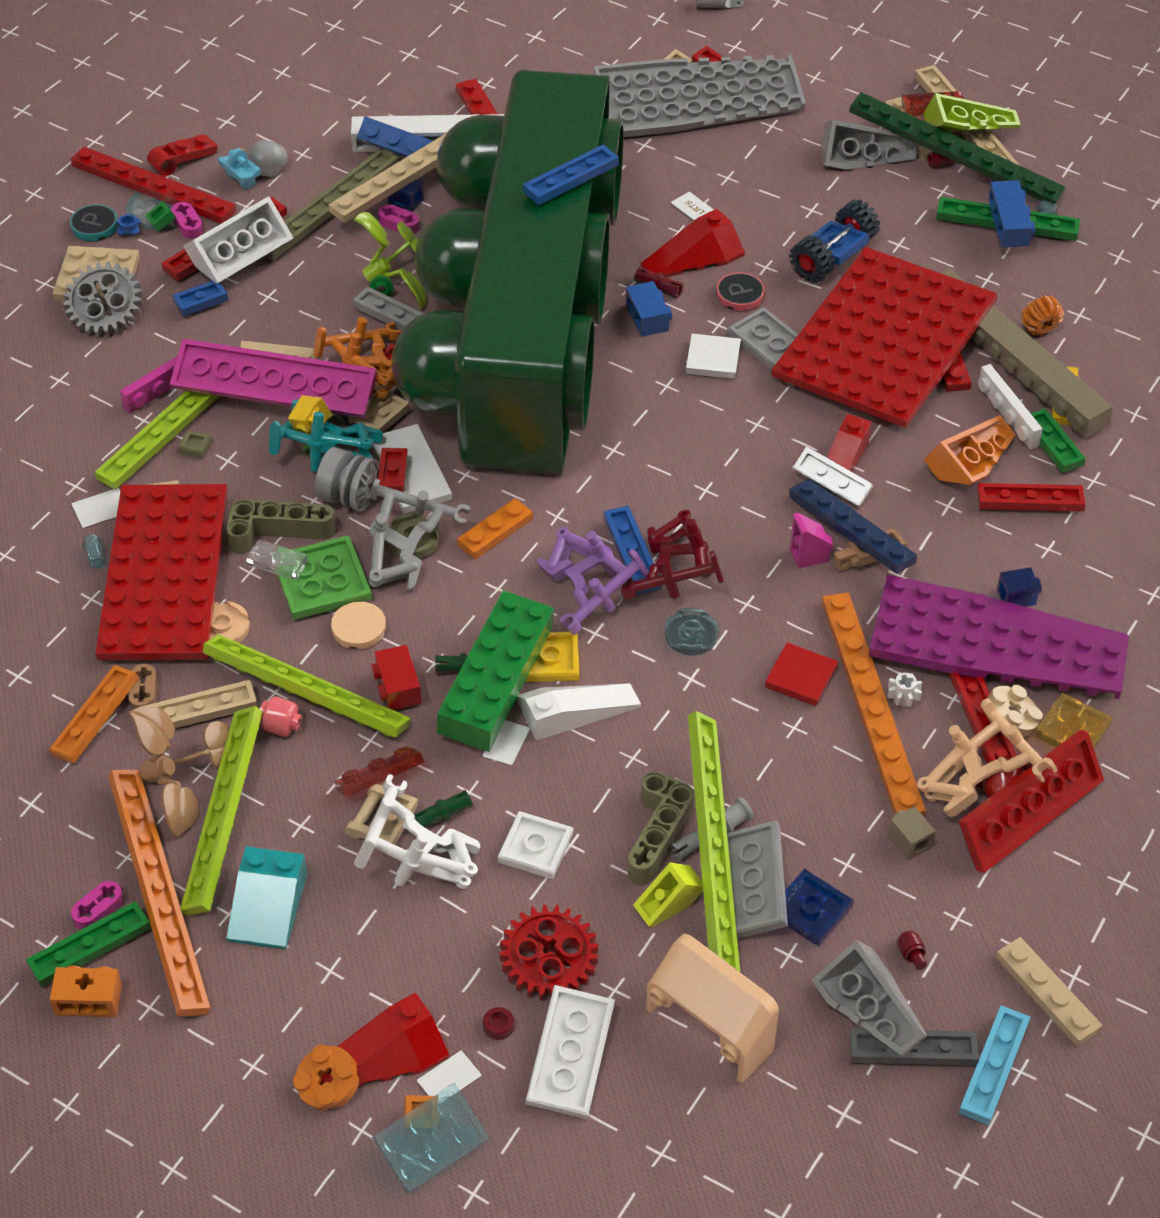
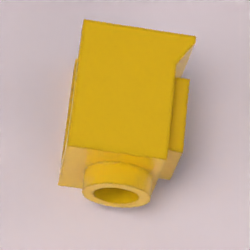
M302 395L287 419L295 431L311 435V425L315 412H322L324 414V424L333 414L323 398Z

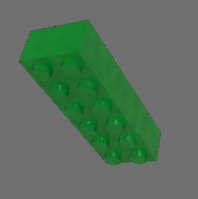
M504 590L502 591L437 713V734L490 752L552 630L553 607Z

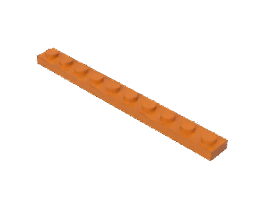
M849 592L822 596V606L893 813L895 814L901 810L906 811L915 806L925 818L926 810L872 657L868 656L869 648Z
M111 770L108 779L177 1017L207 1015L210 1009L209 1001L139 770Z

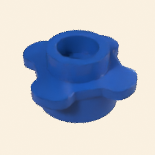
M125 214L118 219L117 224L119 228L116 230L118 235L131 236L140 233L138 227L141 224V220L136 218V216Z

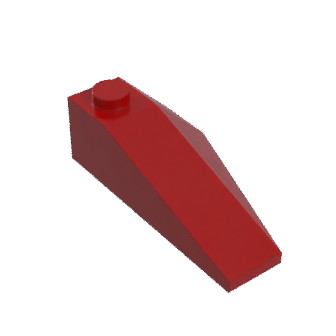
M716 208L695 219L641 262L640 266L655 273L661 272L665 274V277L680 275L683 273V270L696 268L699 271L704 270L705 266L710 264L726 265L745 256V251L732 221Z
M416 992L389 1006L337 1046L344 1049L356 1061L357 1076L359 1077L358 1087H362L363 1083L382 1079L383 1082L393 1080V1076L410 1072L412 1075L420 1074L450 1058L431 1013ZM332 1071L323 1074L321 1085L325 1082H332L333 1077L330 1075Z

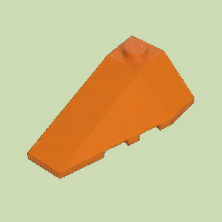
M999 415L941 441L924 461L939 480L971 485L984 479L989 474L993 465L998 461L1000 455L1008 447L1016 434L1002 416Z

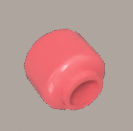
M275 696L270 698L269 701L265 700L262 703L260 710L263 713L260 722L263 731L280 737H287L293 730L297 731L299 729L302 715L298 714L299 709L295 702Z

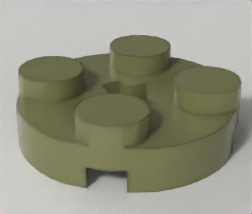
M406 513L394 518L391 521L390 528L408 538L414 527L419 522H426L427 519L420 517L416 513ZM436 525L431 533H425L421 537L414 550V556L423 558L437 551L439 542L438 525ZM387 543L389 550L397 555L399 560L401 550Z

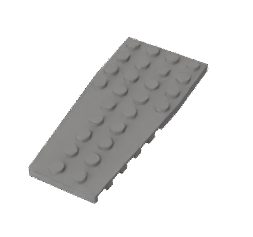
M790 54L787 55V59H774L773 55H766L765 60H752V56H744L743 60L730 61V57H721V61L709 62V58H699L698 62L688 63L686 58L594 66V75L610 76L609 118L623 119L624 137L677 132L804 110L806 104L794 61Z

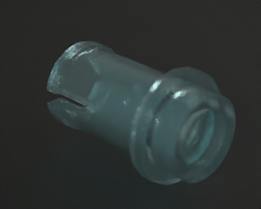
M96 534L85 536L82 542V549L86 551L89 567L92 569H100L106 564L102 551L103 540Z

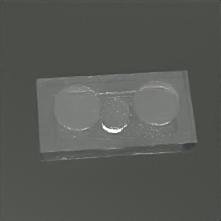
M262 540L257 541L247 557L248 566L293 580H297L308 562L307 554Z

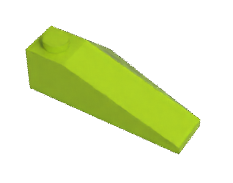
M934 93L923 114L927 123L949 133L1019 128L1021 125L1016 110Z

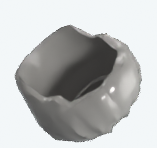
M260 140L250 147L248 159L260 168L261 176L273 178L286 166L288 155L283 146L273 141Z

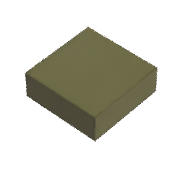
M188 430L178 446L179 454L203 459L213 442L212 435Z

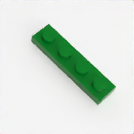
M134 901L27 958L26 962L42 988L53 982L56 967H81L150 930L151 925L138 903Z

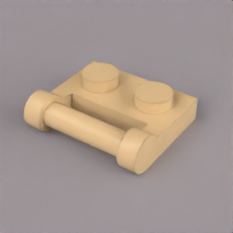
M371 785L367 792L368 797L355 819L346 826L345 833L351 838L365 839L370 827L366 826L365 823L377 803L381 802L385 795L382 785ZM404 793L401 797H396L395 799L412 813L418 807V799ZM390 812L379 838L395 845L404 831L402 827L403 820Z

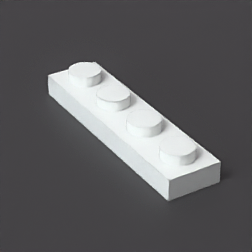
M992 365L982 366L980 378L978 379L980 390L988 396L994 408L1000 411L1006 423L1011 425L1019 439L1030 450L1039 447L1042 427Z

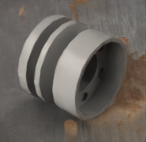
M338 447L330 448L324 455L316 475L315 494L317 498L333 504L340 502L343 507L352 508V510L358 512L364 511L372 500L371 493L374 480L378 479V461L373 458H366L363 455H356L354 457L352 452Z

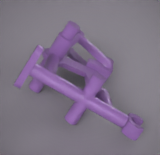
M561 527L556 532L558 538L549 561L540 557L536 562L541 570L554 581H560L566 576L573 581L576 588L573 595L580 609L573 615L570 613L563 615L559 621L564 628H568L570 633L575 635L582 627L580 622L600 604H602L606 612L610 613L615 610V604L611 600L610 595L631 576L639 571L645 577L649 572L634 549L628 552L632 562L625 566L613 556L610 547L605 546L595 531L588 532L586 534L587 539L571 533L567 527ZM572 550L587 556V558L575 565L568 559ZM601 564L613 579L604 587L598 578L591 579L589 585L595 595L588 600L586 594L589 589L582 575Z

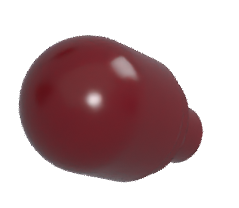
M914 931L902 932L897 939V946L903 958L913 963L917 970L924 969L927 966L924 958L926 950L920 936Z

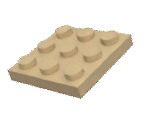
M68 246L52 293L53 300L57 302L66 301L63 293L69 292L66 284L74 285L71 277L79 278L78 270H82L85 273L88 272L87 265L95 269L97 262L102 267H105L107 261H109L112 268L119 263L121 269L127 267L130 274H135L140 259L139 250ZM95 283L102 304L108 305L99 283ZM110 283L106 287L112 286L114 283Z

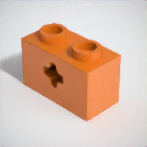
M79 966L56 967L49 999L54 1015L117 1017L122 989L118 969L106 966L98 968H81Z

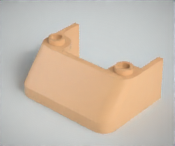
M682 934L672 944L647 984L646 1010L652 1013L658 1006L670 1007L674 1002L720 1036L721 1053L729 1062L739 1065L737 1081L743 1084L774 1051L779 1007L767 992L688 934Z

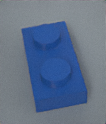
M210 281L174 294L173 301L184 317L228 301V296L220 282L216 284L214 281Z

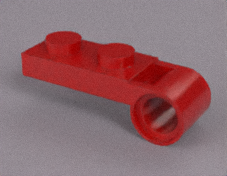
M206 134L179 139L175 142L153 148L147 155V162L161 176L167 177L174 173L177 163L216 154L218 145Z

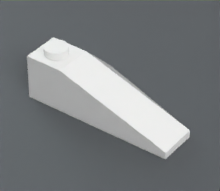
M630 683L543 687L520 694L516 699L536 741L641 708V703Z

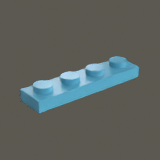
M1002 1005L1000 1006L961 1104L959 1114L988 1126L990 1125L1029 1024L1030 1016Z

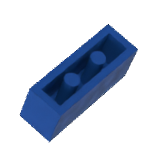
M1019 180L996 181L990 184L988 202L1001 248L1029 246L1031 236L1035 234V224L1030 221V207L1026 206L1025 190H1021Z

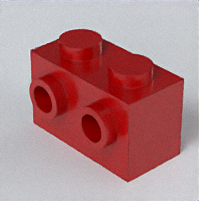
M407 644L374 651L375 663L371 664V670L374 680L379 679L380 685H377L380 701H386L387 707L391 710L422 704L420 684Z

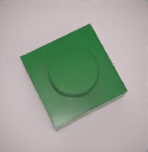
M163 200L145 215L157 231L168 226L176 217Z

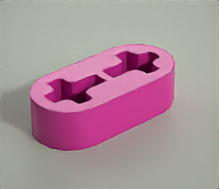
M187 202L174 204L171 210L176 217L173 221L181 234L189 239L199 237L203 232L202 222L192 205Z
M384 205L378 211L379 223L386 228L399 232L397 224L403 222L414 234L420 230L419 216L413 212L395 205Z
M105 881L72 907L71 916L76 928L82 930L114 913L122 905L124 899L119 884L114 881ZM108 894L111 896L114 894V897L112 899L109 897L104 898V895ZM82 913H85L87 915L91 913V916L89 918H87L86 916L81 917L80 915Z

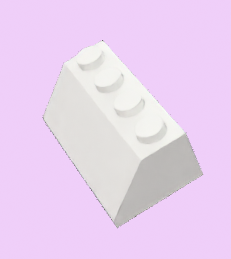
M268 196L185 244L183 247L195 267L217 284L293 239V236Z

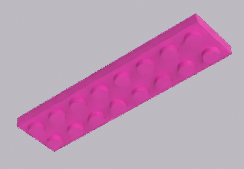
M182 339L170 386L173 389L292 407V401L299 400L302 395L323 398L332 414L366 419L378 372L376 368Z

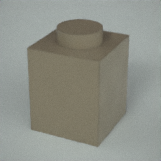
M914 806L906 811L901 810L892 816L888 837L907 860H910L932 848L936 831Z

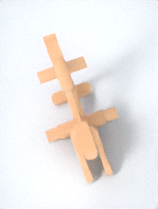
M989 699L982 701L981 708L991 724L970 740L958 725L951 726L949 734L955 747L927 777H922L917 782L918 788L924 792V797L927 801L941 800L949 802L943 809L947 816L954 817L978 799L974 786L995 773L1001 771L1009 773L1031 763L1035 777L1040 782H1044L1045 779L1041 774L1044 769L1049 768L1054 773L1057 772L1054 762L1047 757L1042 759L1024 740L1015 725H1010ZM1001 731L1016 747L1020 755L1007 761L1005 758L999 757L998 760L983 766L981 758L976 752L977 748ZM965 766L967 772L960 777L959 785L948 784Z

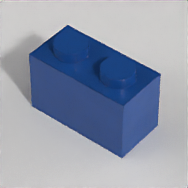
M654 281L626 287L625 305L640 336L669 331V320H672V312L670 307L665 305L663 293L657 289Z

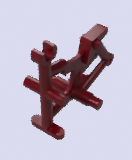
M689 510L680 511L676 518L655 530L654 526L647 529L651 552H660L659 558L656 563L651 564L648 570L649 574L645 579L633 581L632 578H629L621 585V593L623 599H630L636 596L638 591L666 585L670 598L676 599L680 596L676 582L700 576L708 577L712 573L716 574L718 583L724 582L715 550L709 551L711 563L707 552L709 545L703 540L701 530L698 528L696 520L691 519ZM680 524L683 525L681 529L670 536H663ZM685 535L687 536L690 542L687 544L672 545L674 542L681 539ZM694 555L695 567L672 571L670 565L671 556Z

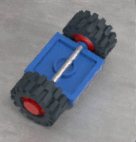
M854 199L836 213V222L830 220L813 235L804 237L790 250L789 258H792L790 261L791 265H795L794 271L798 270L800 272L798 276L801 278L805 276L804 280L807 282L809 280L811 283L818 282L833 270L835 264L840 266L865 246L880 231V220H876L879 216L877 213L873 214L872 212L875 209L873 207L868 208L867 202L862 204V200L858 199L856 201Z

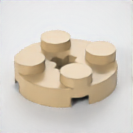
M1013 685L1012 688L1008 686L995 687L986 698L991 700L998 712L1010 725H1015L1023 737L1030 735L1043 717L1042 712L1027 696L1026 690L1019 685Z

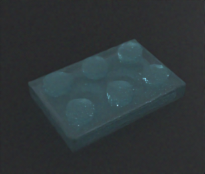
M453 1083L372 1138L406 1193H409L490 1137L457 1085Z

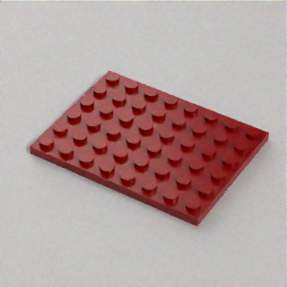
M865 247L771 369L772 377L906 428L997 301V293Z

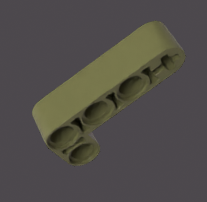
M242 499L232 505L227 523L229 547L236 554L248 553L254 545L256 535L329 539L336 532L333 508L326 504Z
M657 771L649 772L642 778L641 802L645 807L655 812L628 856V879L633 884L639 886L647 885L654 879L671 850L670 844L676 842L693 812V788L687 783Z

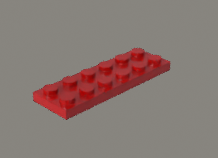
M1077 731L1044 756L1050 758L1057 767L1056 773L1049 768L1042 771L1041 774L1045 779L1044 782H1040L1035 777L1032 765L958 821L976 871L982 873L988 871L1104 781L1088 731Z

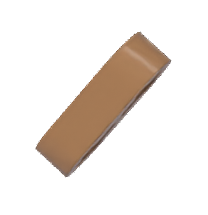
M149 664L137 665L132 671L136 672L139 679L129 691V701L132 710L156 703L158 680L155 668ZM143 676H146L145 683H141ZM141 694L146 695L144 702H140Z

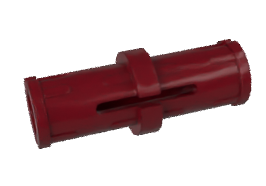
M640 266L634 275V281L639 283L654 281L658 290L676 298L683 291V283L669 279L661 272L655 273Z

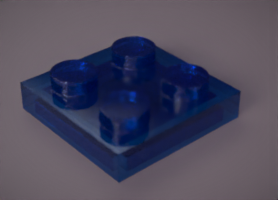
M804 868L785 890L787 927L819 947L853 907L854 900Z

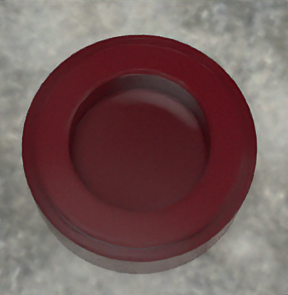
M492 1008L483 1017V1030L491 1039H506L514 1030V1017L505 1008Z

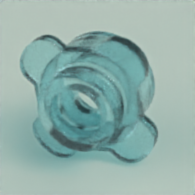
M1040 201L1039 205L1034 208L1037 212L1058 215V212H1056L1058 205L1047 201Z

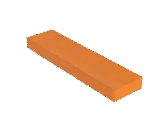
M114 665L49 748L51 755L74 764L138 681L139 677L136 672Z

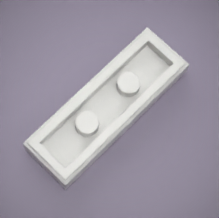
M807 446L793 466L795 472L811 479L816 484L860 508L873 488L872 483Z

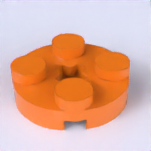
M324 1044L317 1045L299 1064L296 1075L293 1078L294 1087L297 1089L300 1098L313 1109L328 1111L327 1109L335 1106L339 1108L354 1096L358 1088L359 1077L357 1076L356 1061L340 1047L326 1046ZM332 1071L330 1074L333 1077L332 1082H325L321 1085L323 1074Z

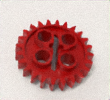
M543 904L542 912L540 913L534 907H531V916L528 917L525 913L520 912V923L511 920V930L504 929V938L506 940H500V949L503 951L499 952V959L504 962L502 964V972H509V983L518 980L516 983L517 991L526 987L527 997H531L534 992H539V1001L543 1000L545 994H550V997H552L554 985L579 991V983L587 986L589 980L587 975L594 976L595 967L593 965L598 964L599 957L596 955L599 950V944L594 943L596 941V933H588L590 931L589 922L580 925L582 915L578 914L571 918L570 908L562 914L559 913V905L554 907L553 912H549L546 904ZM542 930H551L554 934L544 936L540 932ZM571 947L575 948L577 952L568 954L564 949ZM531 951L535 955L528 958L523 957L521 953ZM554 969L558 974L549 976L544 971Z

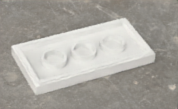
M418 424L383 433L382 442H373L372 449L379 464L382 448H408L405 493L418 496V493L424 490L428 493V500L438 503L453 500L452 492ZM398 502L403 514L415 511V506Z
M554 985L525 1101L526 1105L583 1119L588 1118L615 999Z

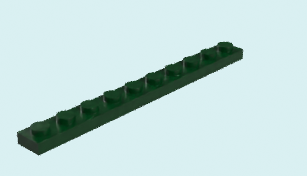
M860 92L850 105V113L996 181L1019 180L1021 190H1025L1026 195L1047 205L1055 207L1065 192L1066 186L867 94Z

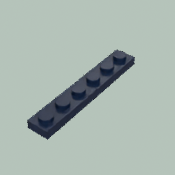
M807 479L789 489V497L894 573L898 574L917 563V554L811 479Z

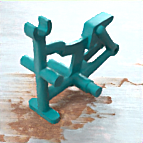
M298 399L292 401V410L299 401ZM315 412L311 425V435L295 431L289 420L282 426L278 421H273L270 424L269 452L271 455H277L280 452L281 440L283 438L307 444L310 446V470L318 472L323 454H326L332 447H338L337 443L358 446L359 452L350 451L354 457L356 455H363L366 458H372L369 448L373 447V442L380 443L383 441V432L366 426L364 423L354 424L345 429L327 422V420L324 424V414L322 412Z

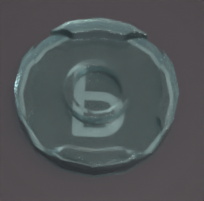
M696 608L681 609L667 619L664 627L665 640L670 648L679 654L688 656L702 655L711 651L717 644L719 638L718 622L715 618L713 620L709 613Z

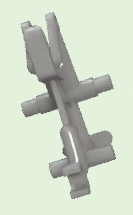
M375 479L371 499L376 500L377 496L384 497L379 514L370 526L373 548L368 584L371 588L377 589L382 584L408 577L407 592H412L422 565L421 559L413 555L421 537L425 533H431L443 515L454 518L453 521L456 525L465 526L467 520L460 518L458 514L460 512L469 514L470 507L466 504H459L455 508L428 500V493L424 490L420 491L418 496L381 486L380 480ZM394 501L415 506V513L420 516L426 510L432 512L426 522H419L414 527L408 538L391 529L387 524ZM384 541L401 550L399 560L402 564L382 569Z

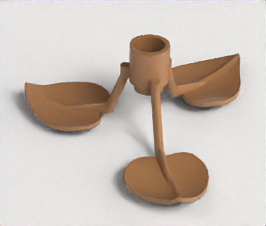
M153 706L133 709L128 714L134 723L138 740L144 750L153 755L149 757V760L142 763L140 768L141 776L147 783L158 781V785L166 784L161 794L162 807L172 837H179L197 820L199 806L196 796L190 788H181L179 781L168 778L175 772L176 765L208 754L210 755L212 765L219 769L230 727L220 721L209 723L203 731V742L207 749L172 760L162 756L171 747L168 740L174 736V726L169 715L164 710Z

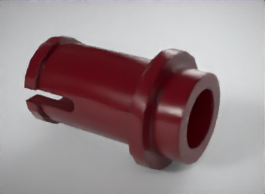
M934 151L929 152L927 156L929 166L934 168L944 164L957 163Z

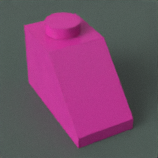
M800 513L793 514L790 552L798 568L829 562L830 550H833L831 536L829 534L826 535L821 524Z

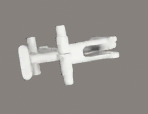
M388 775L383 784L385 795L368 829L354 865L357 868H364L373 850L376 849L402 862L394 880L398 886H404L415 871L453 882L459 888L467 889L471 883L470 877H474L478 871L477 866L471 862L469 853L478 854L480 850L479 842L454 829H448L440 837L421 826L414 820V814L395 800L396 797L399 798L403 795L407 782L403 781L401 786H395L391 782L393 775ZM390 812L402 819V827L416 836L408 850H404L379 838ZM432 849L440 854L448 851L450 859L432 855L429 852Z

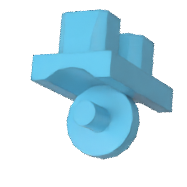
M242 148L230 150L228 156L217 158L218 164L226 170V174L230 178L237 179L239 185L244 190L256 184L255 177L261 175L260 168L248 159L247 152Z

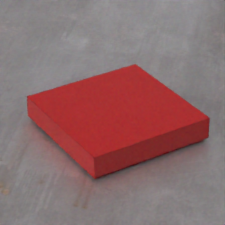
M787 642L765 681V687L817 706L837 669L838 661Z

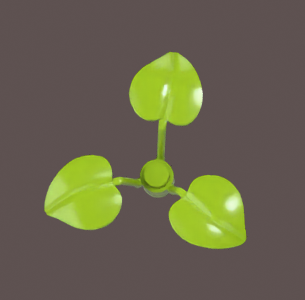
M362 212L357 215L354 221L363 225L381 245L375 256L369 260L370 264L362 269L366 279L370 282L378 275H385L389 278L400 274L416 297L420 310L424 308L428 296L424 286L410 271L407 272L404 268L389 272L391 269L389 262L409 246L415 252L419 239L415 237L413 231L406 224L399 222L397 224L398 231L407 243L387 259L384 257L379 258L385 247L389 246L384 228L368 212Z

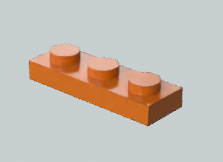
M514 498L458 537L457 546L476 560L533 519V511Z

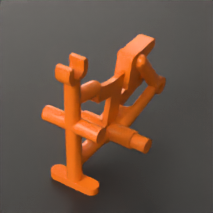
M364 317L357 319L355 332L326 336V328L318 327L314 345L315 358L323 356L324 347L332 346L341 356L342 363L370 368L379 366L376 380L382 385L375 381L373 390L378 398H386L388 391L396 385L392 373L391 360H388L383 353L385 343L382 338L388 337L389 340L396 341L402 330H395L396 324L394 322L386 323L385 328L366 330L367 319ZM373 340L371 350L373 356H359L361 355L363 341Z

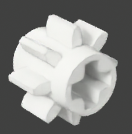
M899 672L896 680L893 678L889 679L887 697L893 698L896 706L911 707L913 700L920 701L922 681H917L912 673Z

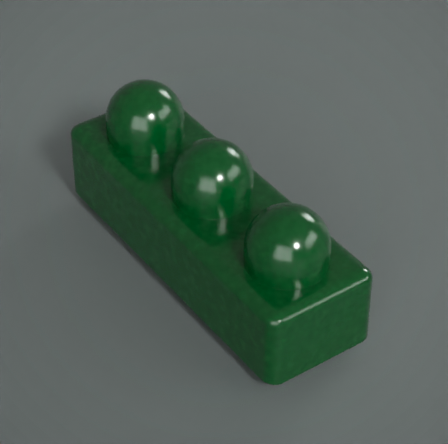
M519 70L511 80L504 116L475 115L465 118L446 133L439 146L437 172L440 182L454 201L468 209H455L437 216L426 226L416 245L415 266L422 285L433 298L447 306L465 310L464 312L432 311L422 314L409 322L396 339L392 351L391 366L396 385L409 402L430 413L457 416L459 457L467 467L563 475L570 430L585 431L593 375L594 324H601L608 274L610 226H615L617 221L623 165V119L609 118L610 76ZM601 145H605L619 157L618 166L540 205H537L523 192L524 183Z

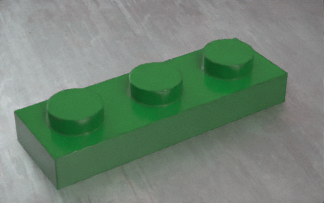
M1046 408L1030 413L1042 427L1039 445L1061 473L1085 465L1086 458Z

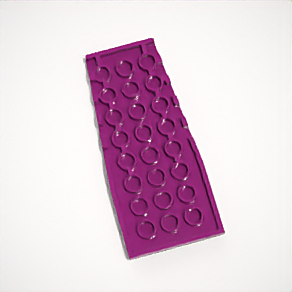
M887 575L868 656L947 673L955 672L959 673V675L979 676L986 679L987 674L999 675L1003 682L1013 683L1015 678L1030 680V686L1041 687L1042 682L1059 685L1058 690L1069 691V687L1086 689L1087 695L1096 696L1098 691L1115 693L1114 699H1120L1129 635L994 599L983 594Z

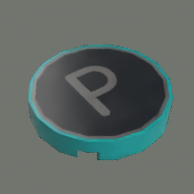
M93 204L84 206L74 212L70 219L74 235L84 241H99V238L103 236L108 238L118 227L116 212L105 205Z

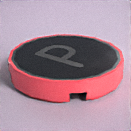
M743 272L724 276L719 280L716 288L718 301L726 308L728 306L734 307L736 311H749L758 307L765 293L764 285L759 278Z

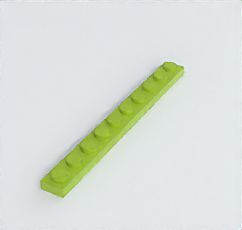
M694 711L688 715L708 949L740 972L716 720L698 711Z

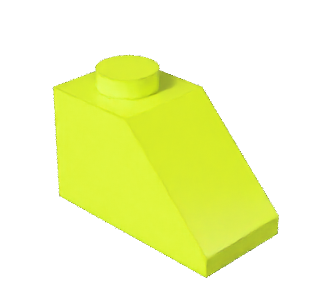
M669 863L633 906L647 925L654 927L688 909L703 892V882L691 866Z

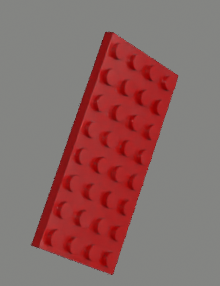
M227 484L121 485L95 651L97 660L208 659V655L202 651L204 643L211 638L228 493Z

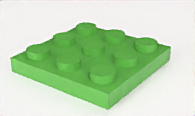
M349 535L271 555L293 620L338 609L352 602L372 600L371 590Z

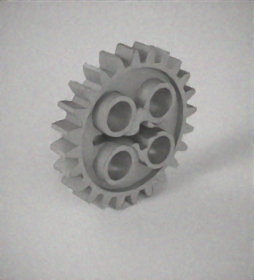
M107 261L105 267H102L97 262L95 269L87 265L88 272L86 273L78 270L80 277L72 276L71 279L74 285L66 284L69 292L63 293L66 300L63 302V306L72 325H76L80 332L85 329L88 336L94 331L97 337H100L104 331L107 337H110L111 330L119 334L120 326L128 329L126 322H135L133 314H140L141 312L137 306H143L141 297L144 294L140 289L141 285L136 279L135 274H130L127 267L121 269L119 263L112 268L109 261ZM95 283H99L100 288L104 294L107 304L112 312L111 316H108L102 304V300L96 290ZM114 283L112 286L106 287L108 284ZM123 302L120 306H115L116 304ZM100 312L98 315L92 316L94 313Z

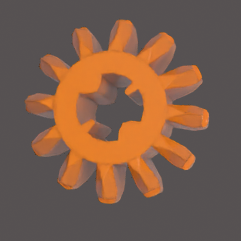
M1043 295L1041 298H1035L1033 302L1027 303L1028 307L1022 310L1020 317L1022 324L1032 335L1038 334L1042 336L1045 332L1050 333L1053 328H1057V324L1063 321L1062 317L1065 313L1057 299L1053 296L1047 297Z

